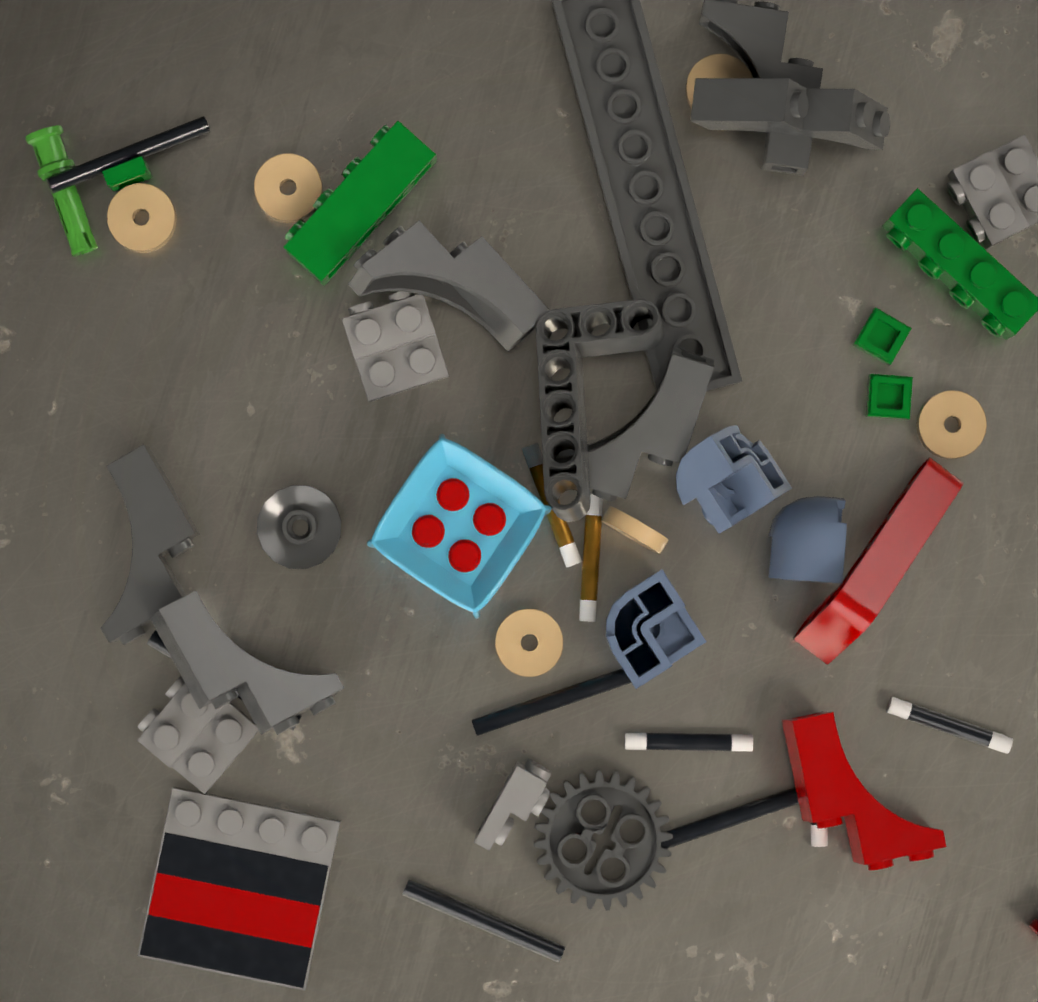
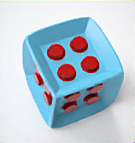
M440 434L439 440L424 454L388 506L374 531L372 539L367 541V545L371 548H376L396 566L445 599L473 612L474 618L478 619L480 618V610L492 599L535 536L544 515L549 514L552 508L549 505H544L528 489L477 454L454 441L446 439L444 434Z

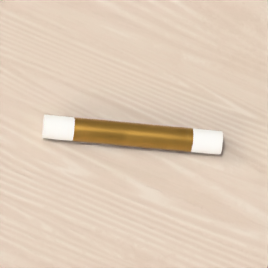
M538 443L522 448L541 502L544 505H549L544 494L543 457ZM551 510L547 514V518L566 568L581 563L582 560L568 523L558 518L554 511Z
M590 494V509L585 515L579 621L596 622L603 499Z

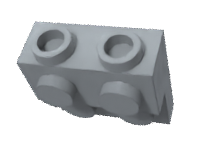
M1025 134L953 169L947 175L950 180L947 183V189L956 205H963L970 218L966 221L967 228L972 238L978 243L982 242L985 249L1038 223V158Z
M399 291L388 296L389 304L374 308L372 301L350 307L348 309L350 316L342 318L368 402L449 377L424 295H414L412 292Z
M180 676L165 694L171 699L161 712L153 708L139 724L138 728L143 734L137 741L169 768L173 767L203 794H206L259 730L254 721L231 702L218 709H215L212 703L199 709L182 676Z
M528 759L525 765L516 761L475 834L474 843L490 851L494 842L502 846L514 824V819L509 817L510 813L527 821L530 813L539 816L551 794L549 793L550 790L545 788L551 776V771L531 759Z

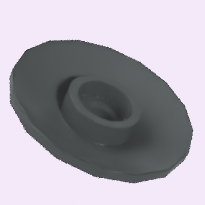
M291 485L277 490L264 502L258 515L257 535L262 549L274 562L289 569H308L322 564L334 553L341 538L342 520L335 503L324 492L307 485ZM299 519L305 520L308 524V531L302 536L296 535L293 531V524Z

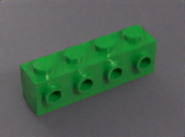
M399 121L391 128L387 124L384 125L370 141V144L373 146L371 151L363 159L359 156L355 157L341 174L345 178L334 191L330 187L327 188L313 204V207L316 209L315 213L306 223L302 219L298 220L284 237L288 241L283 247L285 251L324 287L437 162L436 154Z
M917 188L882 225L888 232L886 234L887 238L902 251L908 250L919 260L917 264L922 271L934 280L939 278L951 289L949 291L951 297L966 309L970 307L982 318L980 320L981 324L998 338L1002 336L1005 340L1015 336L1038 311V297L920 189Z

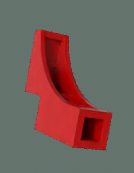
M822 711L782 720L802 821L816 823L817 828L822 829L843 824L841 817L844 816L853 862L868 865V870H880L894 866L893 859L908 856L909 861L925 860L934 857L933 850L947 847L943 830L917 825L897 816L879 803L865 789L847 761L839 739L834 712Z

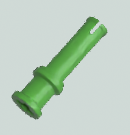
M61 125L43 128L25 137L27 144H31L34 148L40 166L37 173L43 182L49 176L75 167L74 160L69 159L60 136L64 132ZM76 185L53 193L55 206L69 242L72 256H79L80 253L83 255L98 249Z

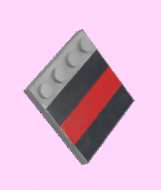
M173 787L137 956L305 991L341 821Z

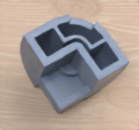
M738 425L728 426L691 448L681 459L676 473L677 492L682 504L685 505L697 498L702 506L701 509L705 519L711 525H714L719 534L792 489L763 443L758 440L753 444L744 435L740 434Z
M805 497L795 500L780 510L772 520L768 536L772 537L769 578L790 581L843 583L847 523H841L842 510L845 509L846 502L844 498Z
M662 569L626 591L613 603L606 618V639L611 652L635 689L672 667L674 662L706 643L705 638L685 609L686 605Z

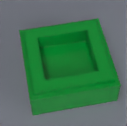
M142 156L102 171L107 186L113 192H119L124 187L145 182L153 177L148 163Z
M875 307L854 341L853 346L890 366L912 328Z
M869 374L866 417L909 420L913 377Z

